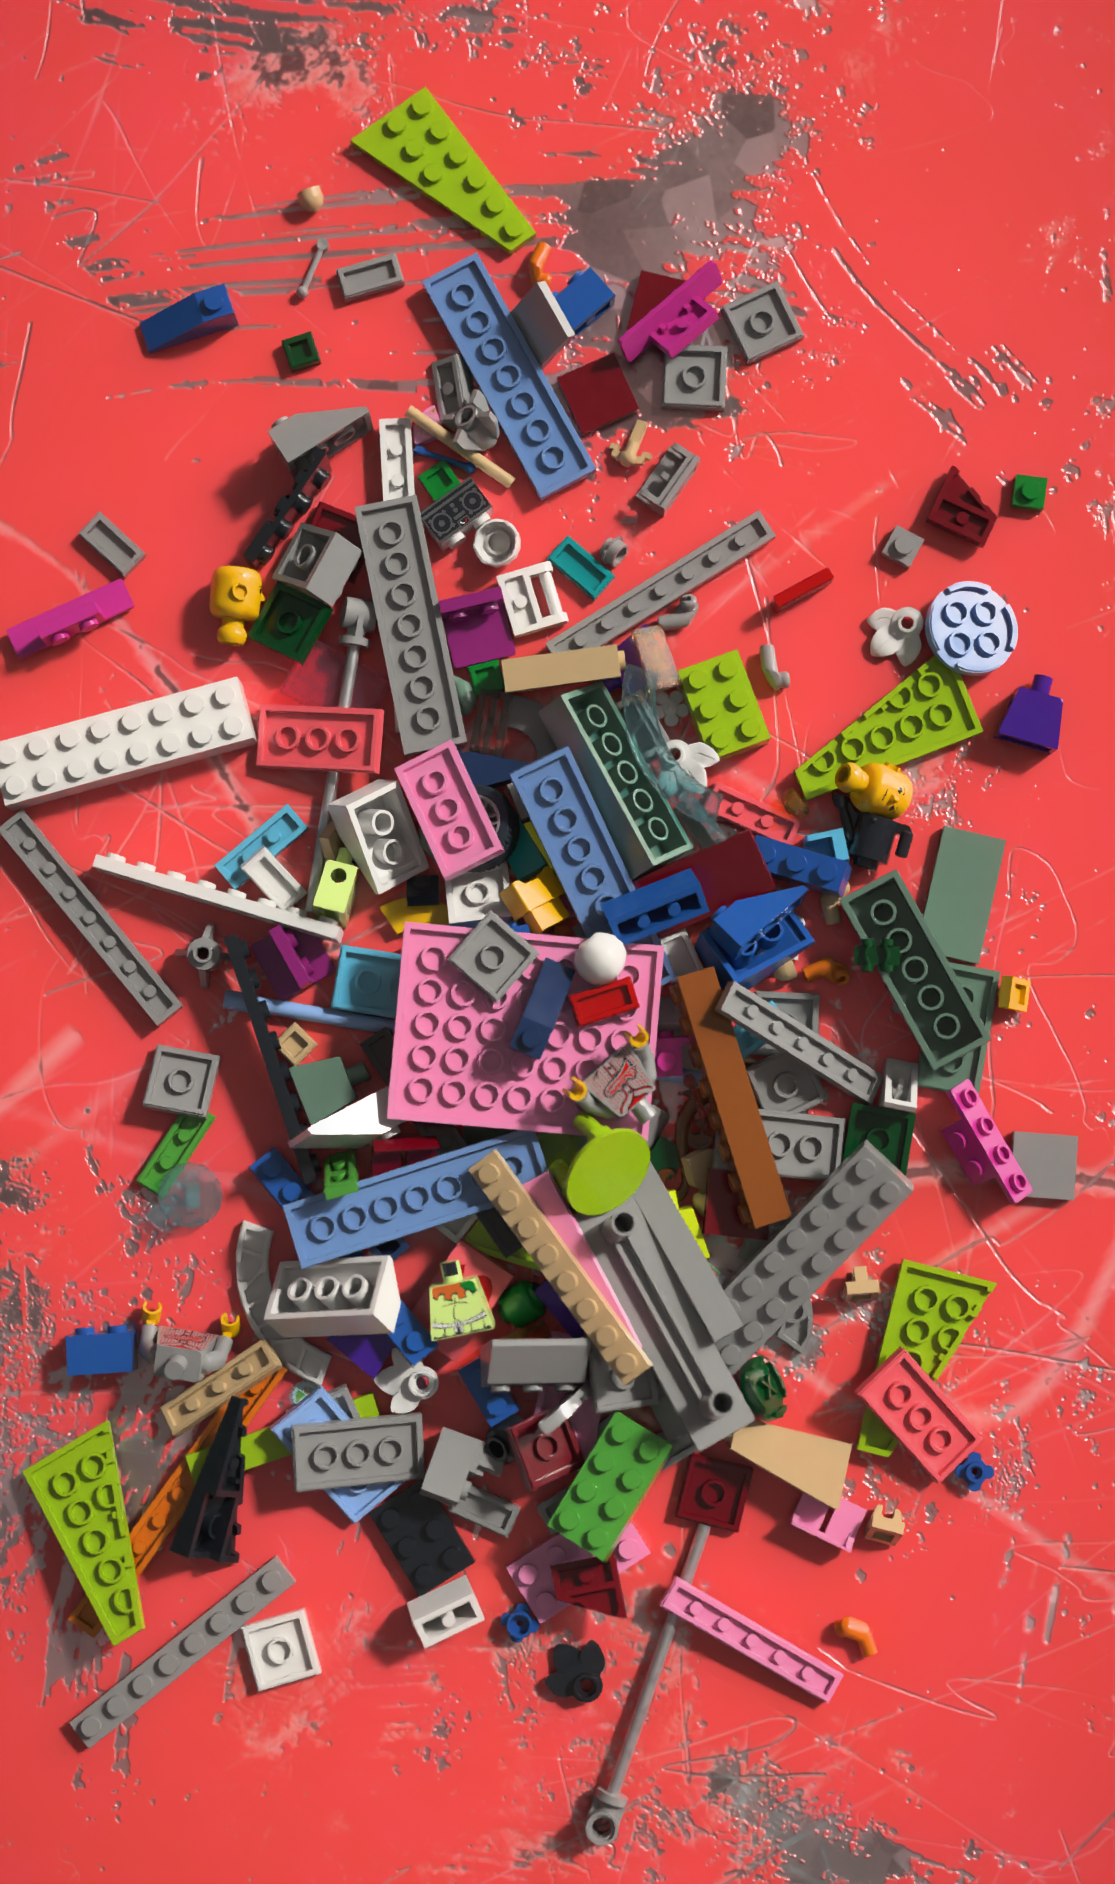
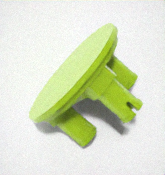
M584 1112L583 1116L580 1113L575 1117L573 1126L587 1138L588 1143L577 1153L570 1167L563 1160L559 1159L550 1165L548 1171L550 1170L553 1178L565 1190L567 1201L576 1211L585 1215H599L617 1208L635 1193L648 1171L650 1149L647 1141L638 1132L627 1128L611 1130L607 1125L602 1126L591 1114Z

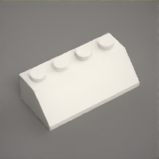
M389 1255L336 1258L305 1269L301 1268L300 1261L280 1262L263 1320L283 1338L393 1333L401 1305L393 1260Z

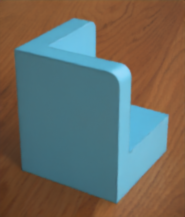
M843 828L806 835L802 839L804 849L844 861L850 859Z

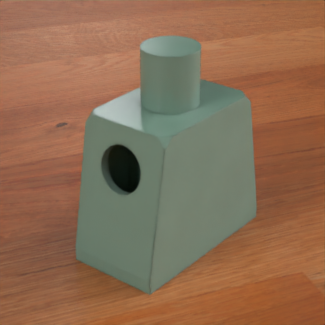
M334 1057L288 1068L311 1126L334 1115L359 1099L354 1086L371 1079L364 1061L346 1068L342 1057Z

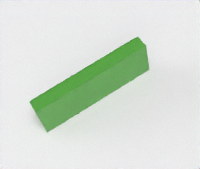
M208 1112L207 1120L178 1115L136 1182L162 1199L165 1198L217 1117Z
M355 1149L325 1156L323 1190L327 1200L359 1191L358 1158Z

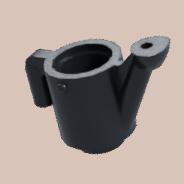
M832 793L833 804L839 810L848 854L854 857L853 865L877 871L879 865H887L896 835H900L895 855L900 858H907L913 838L912 829L908 825L869 813L855 812L850 804V798Z

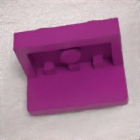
M278 925L269 930L270 935L251 945L254 955L279 1000L291 997L336 971L334 964L318 937L291 930V928L288 929Z

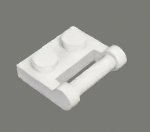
M550 561L496 576L498 585L501 586L504 605L515 638L569 623L567 613L562 610L551 575L553 568ZM534 577H539L551 614L542 618L530 580Z

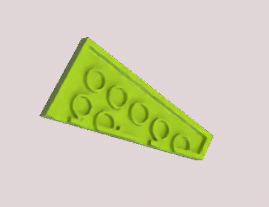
M935 655L924 663L912 675L794 771L805 802L839 789L835 784V775L842 764L851 762L861 768L863 765L871 762L884 764L886 761L899 766L982 734L984 732L961 674L947 668Z

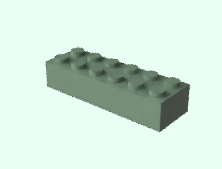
M603 681L562 694L538 712L557 749L566 745L569 746L631 880L671 863L694 848Z
M897 869L839 900L860 941L861 939H874V946H880V939H894V946H900V966H894L893 972H880V966H875L933 1072L992 1040Z

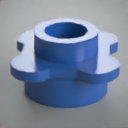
M971 1452L968 1458L955 1468V1474L958 1478H963L968 1483V1488L971 1491H979L981 1484L986 1479L993 1477L994 1469L991 1465H986L981 1460V1455L978 1452ZM974 1468L977 1469V1474L975 1475L972 1474V1469Z
M519 1603L515 1610L510 1613L505 1612L501 1616V1624L507 1627L510 1639L516 1643L521 1642L524 1637L530 1633L537 1632L539 1629V1622L533 1619L529 1612L530 1607L526 1603ZM518 1620L523 1621L521 1626L517 1625Z

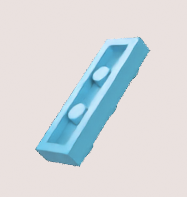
M287 803L214 866L235 890H238L250 880L240 866L264 845L276 858L308 831L309 828Z

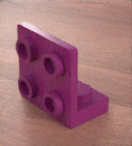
M501 586L438 601L455 669L515 655V647L504 607Z

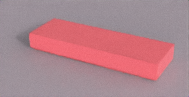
M716 781L702 812L740 829L747 830L750 828L754 835L792 845L802 822V819Z

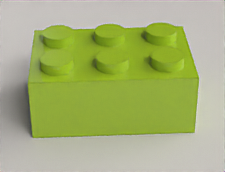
M738 649L677 671L676 681L683 695L685 705L688 708V713L699 742L707 744L714 749L720 761L768 744L771 737Z

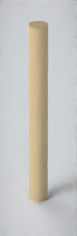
M412 405L404 416L506 488L509 489L516 479L479 452L459 450L452 443L455 435Z

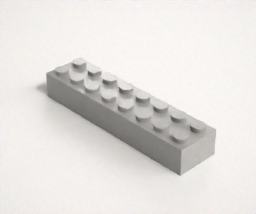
M866 1139L792 1214V1217L788 1218L722 1286L744 1325L743 1328L714 1343L732 1376L914 1191V1184Z

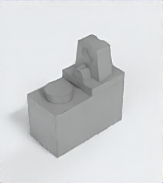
M443 1427L419 1494L456 1507L459 1499L465 1501L472 1483L466 1480L467 1477L473 1479L475 1475L482 1478L484 1472L500 1477L505 1463L492 1458L485 1446L486 1442Z

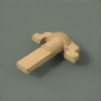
M637 419L624 451H619L620 445L611 443L609 446V450L612 451L611 457L625 467L643 466L646 460L650 461L652 458L651 453L643 451L641 457L636 456L649 425L648 422Z

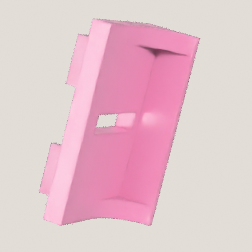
M802 1492L789 1524L851 1553L854 1539L867 1510L841 1498L839 1510L834 1509L823 1533L819 1529L829 1507Z

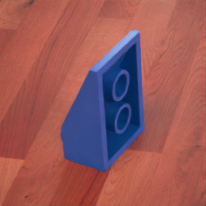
M793 911L736 960L708 934L710 928L700 932L694 949L707 968L714 966L719 985L724 991L727 983L730 981H735L746 989L752 988L783 964L814 944L815 940Z

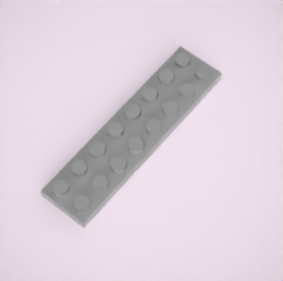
M417 494L354 507L404 756L425 753L449 740H452L455 746L467 744Z

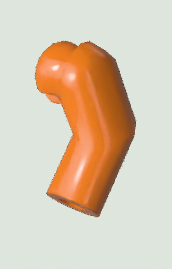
M829 957L801 968L808 983L823 976L838 985H845L851 978L849 969L845 964Z
M846 1616L835 1622L834 1630L837 1636L841 1638L846 1636L856 1640L862 1657H869L878 1652L869 1626L864 1621Z

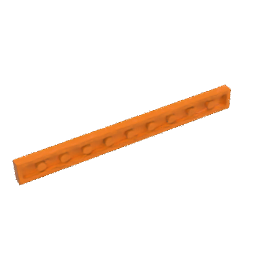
M283 1364L282 1368L238 1396L249 1400L248 1405L243 1408L242 1424L247 1427L289 1370ZM228 1404L218 1410L188 1453L212 1445ZM184 1457L129 1533L137 1579L185 1512L195 1487L186 1457ZM85 1594L68 1620L92 1638H95L103 1625Z

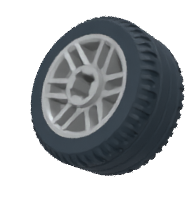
M477 784L474 787L505 853L468 871L474 873L495 869L496 866L499 867L505 860H508L517 846L520 832L518 817L507 798L494 788Z

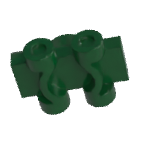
M861 939V946H854V966H861V972H874V966H880V972H893L894 966H900V946H894V939H880V946H874V939Z

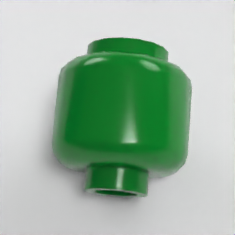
M521 1280L504 1290L499 1298L500 1307L498 1311L505 1323H511L515 1327L524 1328L545 1314L546 1306L534 1293L535 1289L539 1286L538 1283Z

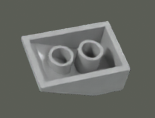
M364 406L299 413L289 418L284 416L276 420L271 425L272 429L267 432L274 449L293 478H295L300 469L308 470L315 460L310 454L316 446L324 451L329 459L372 432L374 428L370 412Z

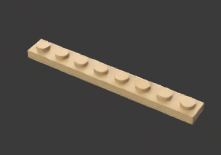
M493 1150L469 1168L468 1171L622 1384L625 1386L653 1365L498 1150Z

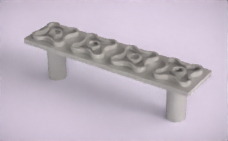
M633 1195L617 1208L603 1214H575L574 1217L643 1346L641 1349L653 1364L651 1367L696 1450L702 1451L755 1420L754 1415Z

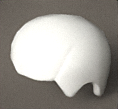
M503 519L489 520L484 522L475 533L473 549L483 564L499 568L509 565L518 557L521 549V539L518 531L510 522Z
M597 932L591 938L580 943L573 962L578 974L588 983L604 985L615 980L620 975L625 965L627 952L623 943L614 935Z

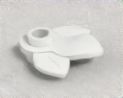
M903 607L897 611L890 608H881L873 612L867 619L868 624L877 630L871 640L870 654L875 657H884L896 653L903 666L906 667L911 664L921 650V640L918 635L924 624L921 613L913 607ZM906 616L911 617L914 621L910 629L903 628L901 624L902 619Z
M679 739L666 742L660 751V760L663 764L659 776L661 787L671 797L681 787L694 793H706L707 775L704 768L720 761L718 754L714 749L702 742L689 745ZM673 750H680L681 756L678 760H671L670 754Z
M393 1348L392 1360L394 1366L381 1371L374 1378V1382L382 1391L393 1395L391 1412L408 1413L418 1406L421 1399L430 1398L435 1394L439 1386V1379L436 1372L430 1367L424 1366L422 1361L412 1368L397 1348ZM421 1376L426 1377L429 1381L428 1387H419L417 1379Z

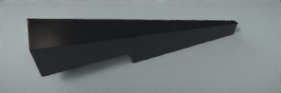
M231 1396L169 1551L187 1558H206L222 1563L239 1562L240 1553L235 1551L236 1535L241 1534V1525L237 1523L238 1505L243 1503L245 1455L241 1453V1437L247 1436V1427L242 1424L243 1408L248 1405V1399Z

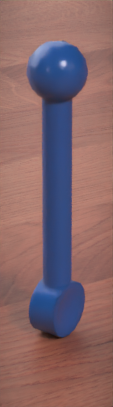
M415 445L413 453L419 456H426L438 461L444 459L447 464L462 468L468 474H473L477 468L471 462L464 463L428 451L418 445Z

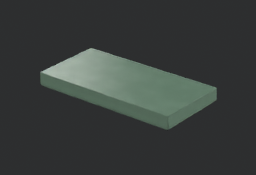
M943 826L923 917L947 958L977 965L980 961L1006 840Z
M949 962L982 1023L990 1034L1000 972ZM988 1043L934 1072L920 1049L917 1086L947 1092L959 1083L969 1079L979 1095Z

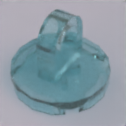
M192 1162L179 1164L167 1172L160 1181L157 1194L160 1209L166 1218L177 1226L188 1228L202 1226L213 1219L221 1208L223 1198L221 1183L214 1172L203 1164Z

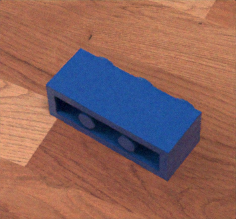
M756 835L755 840L774 879L798 886L804 885L808 889L843 898L852 871L848 861Z
M691 868L600 904L611 934L619 939L623 945L710 912L701 885Z

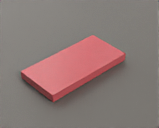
M260 704L255 767L259 769L379 774L384 710Z
M901 1346L854 1391L938 1485L984 1440L941 1389Z

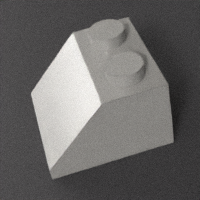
M301 522L272 578L333 607L336 600L341 596L343 587L351 572L355 570L358 559L363 551L336 532Z

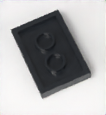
M419 1479L369 1512L419 1597L476 1561L441 1502L419 1494L424 1479Z

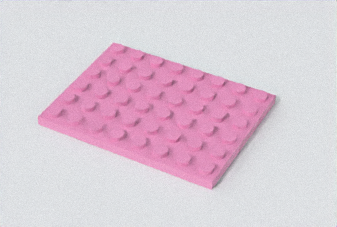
M404 922L387 1119L583 1135L579 1130L575 1129L573 1122L578 1114L581 1113L584 1116L586 1111L562 1092L563 1087L568 1091L574 1089L575 1082L571 1077L581 1081L624 1043H629L632 1046L624 1036V1032L627 1030L632 1037L636 1036L639 1032L636 1024H640L648 1033V1043L655 1060L664 946L638 943L624 945L627 952L625 965L620 975L613 981L628 976L631 977L640 1005L639 1008L577 1027L567 996L600 986L599 984L594 985L584 980L578 974L573 962L580 943L587 939L516 932L540 954L496 1003L447 961L474 928ZM547 957L576 970L541 1059L536 1061L507 1048V1045L543 962ZM650 1093L646 1097L647 1101L650 1104L652 1099V1093ZM631 1111L622 1118L615 1116L611 1119H605L592 1115L602 1126L607 1125L611 1130L618 1128L631 1129L638 1132L648 1141L650 1120L642 1125Z

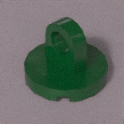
M758 1356L749 1359L741 1367V1389L739 1390L752 1412L760 1420L771 1422L783 1417L787 1411V1404L783 1405V1398L787 1397V1392L783 1379L776 1367L771 1362L765 1363L763 1361L764 1357Z

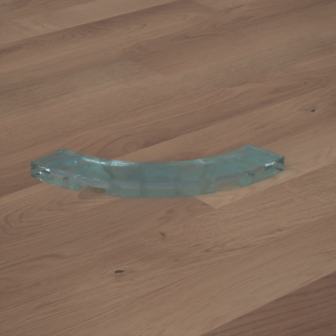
M631 664L626 665L622 684V707H624L626 735L638 765L653 787L676 806L675 808L698 822L711 827L714 826L723 794L707 788L692 778L680 766L667 747L659 726L656 710V688L659 673Z

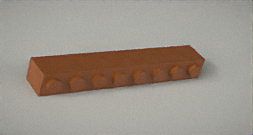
M714 966L676 977L671 980L673 986L669 987L670 996L674 1005H679L682 1017L679 1018L680 1028L683 1035L689 1037L692 1047L689 1049V1057L693 1067H698L701 1080H698L699 1089L704 1099L708 1098L711 1111H708V1118L713 1130H718L721 1140L718 1143L719 1154L723 1161L728 1162L731 1172L727 1175L728 1183L732 1192H737L741 1204L737 1206L739 1218L742 1224L747 1223L748 1229H756L791 1218L792 1215L731 1020L715 1011L722 996V991Z

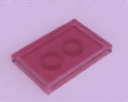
M317 640L305 663L301 665L295 662L280 689V693L304 706L338 707L346 655ZM358 662L350 708L380 709L391 689L389 678Z

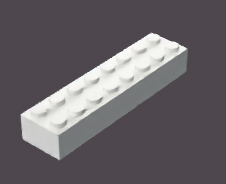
M236 676L0 741V789L5 806L15 811L257 744V737L243 685Z

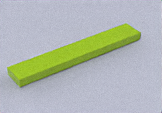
M373 1392L352 1398L360 1417L380 1416ZM270 1426L249 1432L247 1436L241 1437V1453L245 1455V1470L292 1455L271 1431ZM211 1446L185 1455L194 1485H196Z

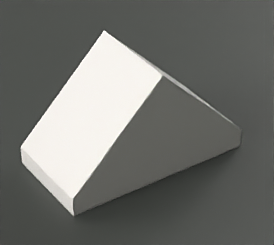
M886 1058L877 1107L910 1113L916 1112L918 1064Z

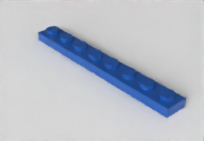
M275 1147L249 1166L252 1174L283 1211V1205L314 1196L312 1191ZM357 1251L339 1258L365 1257V1255L361 1251ZM400 1299L401 1305L394 1332L386 1333L385 1335L413 1368L438 1348L439 1345L436 1341L431 1340V1335Z

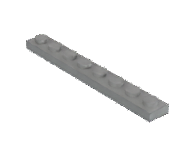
M760 510L546 642L545 646L550 653L605 646L677 601L683 595L688 594L773 541L776 535Z
M23 809L0 826V834L157 1026L160 1027L184 1007Z
M275 1555L74 1717L69 1724L88 1749H90L296 1582V1579L280 1558Z

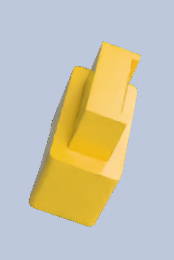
M549 865L532 877L530 882L525 884L517 880L499 893L514 920L518 921L523 918L532 934H539L570 917L560 900V897L565 892Z

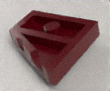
M952 465L925 522L983 548L998 517L988 505L981 501L977 491L966 484L959 475L960 471L958 468Z
M615 1553L611 1554L607 1562L597 1557L550 1566L557 1601L616 1618L627 1619Z

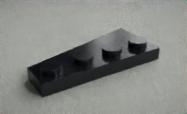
M317 446L310 454L315 460L309 469H300L294 478L295 483L292 488V494L290 496H282L275 506L273 515L276 518L274 521H265L243 554L245 561L256 570L261 564L265 566L272 559L275 553L273 549L280 539L285 540L294 528L292 524L299 514L304 515L313 503L311 499L318 489L322 491L332 478L330 474L332 469L327 454Z

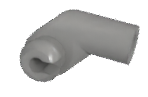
M683 595L674 614L658 616L660 632L686 628L691 624L699 609V604L694 595Z
M766 644L759 647L761 669L770 687L775 690L788 688L790 686V675L787 671L778 672L774 646Z

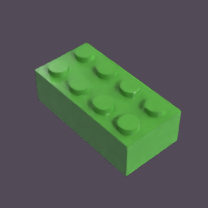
M615 1411L547 1526L600 1560L607 1562L669 1459L674 1446L622 1413Z

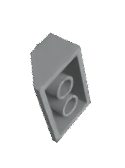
M590 1339L491 1340L480 1347L481 1387H490L491 1393L510 1392V1387H523V1392L528 1393L542 1392L543 1386H555V1392L575 1391V1386L585 1382Z

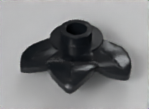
M590 1640L581 1651L569 1644H557L553 1657L557 1672L550 1674L545 1679L547 1687L553 1694L559 1697L574 1696L581 1702L596 1700L603 1689L600 1674L605 1667L604 1654L598 1643ZM584 1679H589L593 1683L589 1690H584L580 1686Z

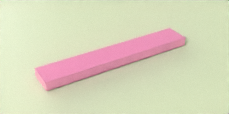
M550 1170L524 1183V1188L640 1348H642L643 1346Z
M674 1575L659 1602L660 1607L827 1704L844 1676L842 1672Z

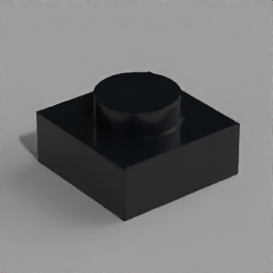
M419 875L407 880L406 897L408 907L440 905L438 875Z

